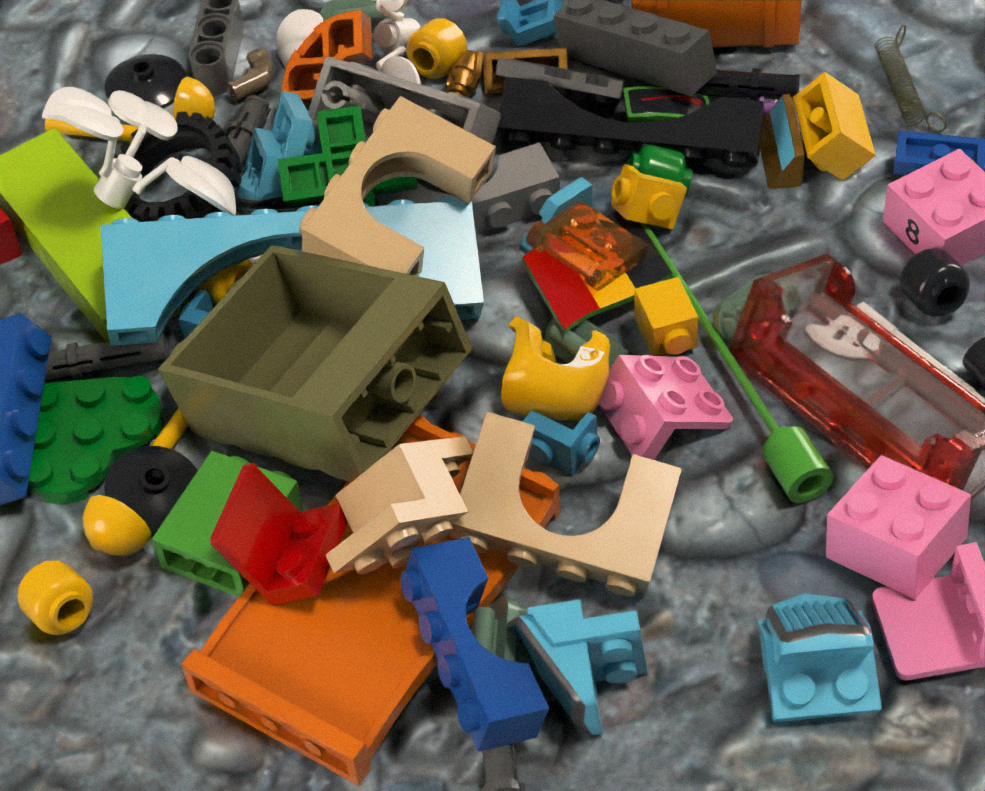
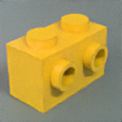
M823 72L792 97L807 157L820 171H828L843 181L876 156L861 101L857 93L828 73Z

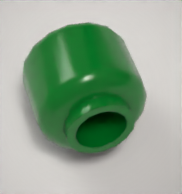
M646 145L641 148L639 153L633 152L631 154L628 165L635 167L642 174L681 182L687 187L685 195L688 194L692 181V170L686 168L685 157L680 151Z

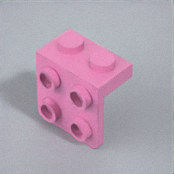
M618 355L609 370L608 382L602 399L598 404L631 455L635 454L655 460L674 429H728L733 422V417L725 407L723 399L714 392L702 375L698 364L684 356Z
M977 542L956 546L951 575L933 578L916 599H912L887 586L874 590L872 605L898 678L913 680L985 667V562Z

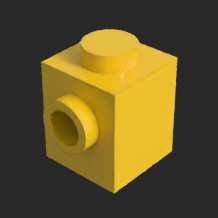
M679 277L634 289L635 321L651 356L677 355L686 350L697 348L698 315Z

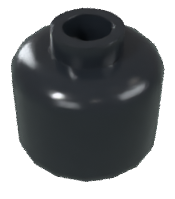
M938 248L925 249L915 254L906 263L900 279L903 293L923 314L931 317L946 316L958 310L968 296L971 284L967 271L947 251Z

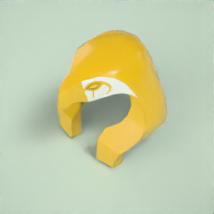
M515 316L508 325L516 333L513 354L502 379L501 400L504 408L513 414L524 417L533 410L557 422L580 421L587 412L592 414L602 399L609 378L610 343L607 336L596 330L592 331V338L580 346L575 358L568 364L559 365L556 363L551 344L542 340L541 330Z

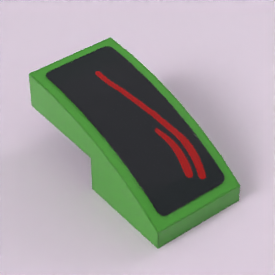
M656 86L623 88L627 123H655L675 119L697 111L709 104L708 96L699 93L688 96Z

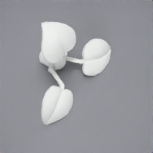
M377 0V11L389 18L382 20L375 27L374 33H372V41H375L376 45L383 51L391 52L376 63L378 72L421 85L419 74L414 64L410 60L400 57L407 55V41L420 28L416 20L404 18L402 12H397L406 5L408 0ZM308 9L296 10L287 15L280 24L276 35V47L278 49V56L285 68L294 50H297L303 41L314 31L313 28L323 22V18L319 13Z
M75 87L60 88L48 99L42 112V119L59 120L88 134L108 140L104 165L99 171L101 177L94 188L95 195L105 204L114 208H124L134 192L142 194L148 184L164 172H167L177 183L205 199L222 212L229 213L232 216L236 214L235 193L229 179L215 167L197 158L184 156L180 162L178 159L170 157L142 178V166L133 157L146 131L159 139L168 141L175 136L178 129L173 116L162 107L121 90L114 91L108 100L109 106L93 94ZM111 110L125 122L138 127V131L126 154H120L117 158H114L117 139L123 133V126L118 118L111 116Z

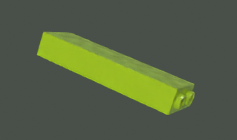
M54 127L0 155V208L10 218L15 229L107 342L110 340L106 319L101 225L111 224L117 219L132 217L124 208L111 207L95 195L94 188L99 181L98 177ZM188 297L176 309L171 318L180 313L183 307L189 303Z

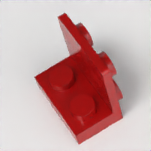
M254 463L242 466L211 535L210 543L272 605L319 596L330 569L326 554L339 545L348 521L339 503L300 512Z

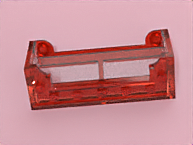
M827 253L755 279L729 347V351L741 368L867 469L882 455L971 494V500L985 489V403L853 305L855 282L852 274L844 265Z

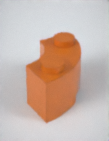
M362 10L348 11L335 15L313 28L314 31L292 53L283 76L281 92L286 91L299 94L304 106L310 105L327 56L349 63H362L373 60L371 18Z

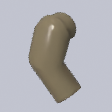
M258 48L249 52L246 56V60L250 64L247 74L227 83L228 91L235 102L269 85L274 62L273 59H269L268 52L264 48Z

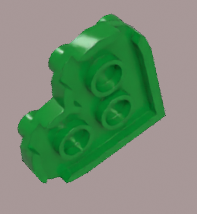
M134 376L132 378L108 377L44 383L28 481L29 490L41 495L43 501L50 504L66 505L89 498L88 491L99 485L104 477L106 478L110 467L120 456L145 445L153 436L157 438L162 431L165 419L159 396L152 389L150 380L144 376Z

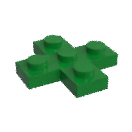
M360 105L316 111L322 153L278 159L285 207L322 202L326 187L335 174L342 175L347 169L349 158L355 146L360 141L366 142ZM395 177L385 180L369 191L363 203L368 204L369 207L375 206L374 194L418 188L417 178Z

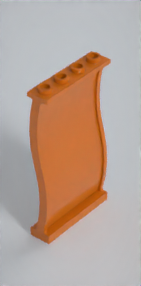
M418 415L391 450L398 444L464 436L457 432L450 433L431 424L425 417ZM468 440V442H469V444H470V446H471V448H472V450H473V452H474V449H475V446H476V445L473 444V443H471V442ZM472 456L458 466L460 472L452 478L459 494L461 493ZM524 468L519 484L522 504L529 516L545 529L550 519L556 520L561 513L559 484L542 472H532ZM347 481V483L342 487V489H344L351 482ZM336 496L328 505L339 503ZM347 523L340 543L353 534L349 523ZM449 534L448 536L439 541L425 545H431L456 539L451 538V534ZM488 548L486 553L477 552L488 576L478 608L489 607L520 566L509 561L507 554ZM391 563L383 564L381 567L361 575L357 573L356 569L334 573L330 566L319 596L272 605L249 584L221 619L200 652L193 649L182 662L181 666L190 692L360 786L371 771L370 762L392 725L420 685L438 664V659L432 645L426 644L421 636L419 616L412 601L408 602L402 592L401 573L405 571L407 565L393 568ZM475 611L466 617L469 628L474 623Z

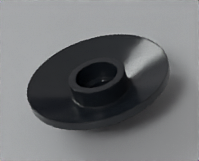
M160 54L138 55L114 67L105 80L104 89L108 100L114 91L121 90L132 93L144 101L156 104L164 109L174 103L178 86L182 79L186 77L182 65L171 57Z
M161 446L139 447L123 454L112 464L106 475L104 496L120 501L134 510L146 522L151 534H155L198 470L188 458L173 449ZM157 478L163 482L159 485H151L146 479Z

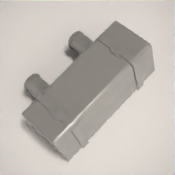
M330 56L325 58L308 110L317 131H319L316 111L360 105L365 140L367 142L373 133L374 123L381 111L385 108L390 110L398 98L402 96L491 144L493 143L501 118L500 112L475 102L469 97L426 87L378 72L369 66L356 62L349 63Z

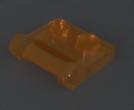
M581 200L548 222L539 221L534 224L526 238V243L540 252L545 250L584 276V282L596 291L603 289L646 259L649 245Z

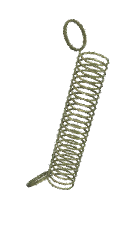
M902 25L895 39L893 37H883L876 42V52L893 91L904 123L909 126H915L921 123L926 116L928 126L936 132H942L947 127L944 117L937 112H930L926 115L898 47L902 44L906 34V25ZM904 27L902 38L898 43L897 40L902 28ZM884 38H892V39H894V40H885V41H882V42H880V43L877 45V43H878L880 40L884 39ZM886 41H893V42H894V43H886V44L882 45L881 47H883V46H885V45H888V44H893V46L885 47V48H883L881 51H879V50L881 49V47L878 49V46H879L881 43L886 42ZM922 112V115L917 119L919 120L924 114V118L920 122L912 125L906 123L917 121H907L906 119H913L918 115L912 118H906L907 116ZM930 114H936L943 120V130H937L930 125L928 121Z

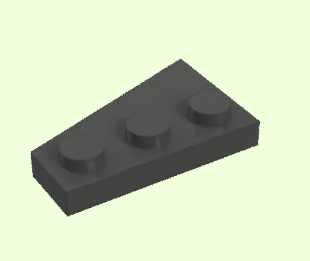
M504 57L498 58L495 74L510 78L548 81L561 95L570 96L571 89L588 92L587 100L612 104L613 97L619 99L622 97L625 84L624 79Z

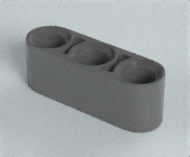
M201 0L189 49V61L193 78L204 84L213 96L225 93L228 90L227 83L233 81L244 32L239 0Z

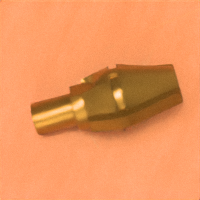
M467 50L454 63L447 75L446 93L453 92L465 97L473 95L480 83L483 61L482 52L479 50Z

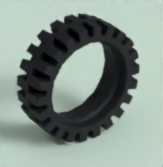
M177 112L175 121L178 129L175 136L168 141L159 139L146 131L133 157L141 164L142 178H144L156 164L167 156L184 149L204 148L212 152L209 165L221 171L229 179L233 189L240 187L242 180L239 173H242V165L232 142L219 124L217 125L208 116L204 118L200 113L193 112L190 117L187 112ZM138 129L131 134V136H132L133 139H134V137H135V135H136ZM124 141L119 149L123 154H126L131 143ZM190 190L181 196L164 202H146L140 199V194L134 192L124 207L127 213L139 222L158 221L159 218L167 215H179L185 219L204 218L207 214L214 211L222 212Z

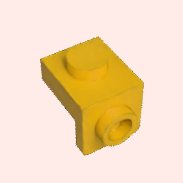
M623 165L620 176L614 180L611 188V206L626 220L673 229L687 187L681 182L642 174L633 166Z

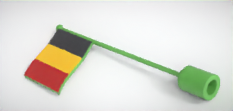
M615 211L594 224L550 239L530 250L522 257L524 267L564 335L571 328L589 317L635 300V288L679 277L698 315V320L771 432L762 448V456L789 499L795 503L809 502L822 495L830 487L833 481V473L805 430L798 426L779 428L648 224L626 220L619 212Z

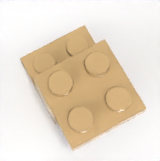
M466 436L398 444L335 495L353 534L326 554L334 573L356 569L357 573L361 575L388 563H391L393 568L405 566L408 563L412 548L434 543L453 532L451 524L468 512L452 480L460 472L458 466L473 455V450Z

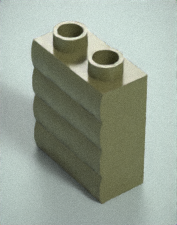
M271 245L243 277L231 285L227 294L188 337L175 346L170 356L158 370L193 433L217 443L234 444L257 455L277 457L301 468L319 469L338 479L352 482L391 450L472 350V347L445 282Z

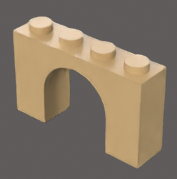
M400 96L390 110L385 108L381 111L374 123L373 133L367 142L360 141L355 146L349 158V166L342 175L335 174L326 187L324 200L318 208L311 207L304 215L299 227V232L302 233V251L419 276L423 269L425 247L375 220L367 211L363 203L364 198L371 189L385 180L395 177H414L425 180L470 204L492 172L496 146Z
M486 411L460 493L468 512L451 524L453 532L450 537L455 539L470 537L476 552L486 553L488 548L507 554L509 561L521 566L536 567V564L539 563L556 568V574L571 581L584 582L586 578L606 583L605 588L615 594L631 597L635 596L637 592L645 595L652 577L682 468L633 454L618 506L609 520L601 527L586 534L575 536L556 534L544 529L529 516L522 504L519 493V484L533 442L535 425Z

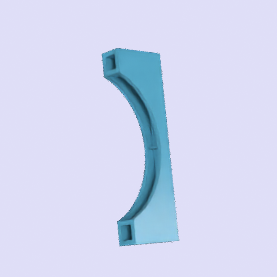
M446 196L430 203H414L406 199L396 200L385 206L369 207L368 204L364 203L367 211L379 223L425 247L423 269L419 277L446 283L460 320L480 318L484 299L472 201L468 204L457 197ZM305 206L299 208L296 212L278 213L273 209H259L252 212L251 215L232 216L226 212H213L207 214L204 218L185 219L179 215H167L159 218L158 221L149 222L122 218L113 221L111 224L101 225L106 319L110 345L158 343L166 324L176 309L194 290L218 272L234 264L263 255L271 245L302 251V233L299 232L301 221L311 207L317 209L318 206Z

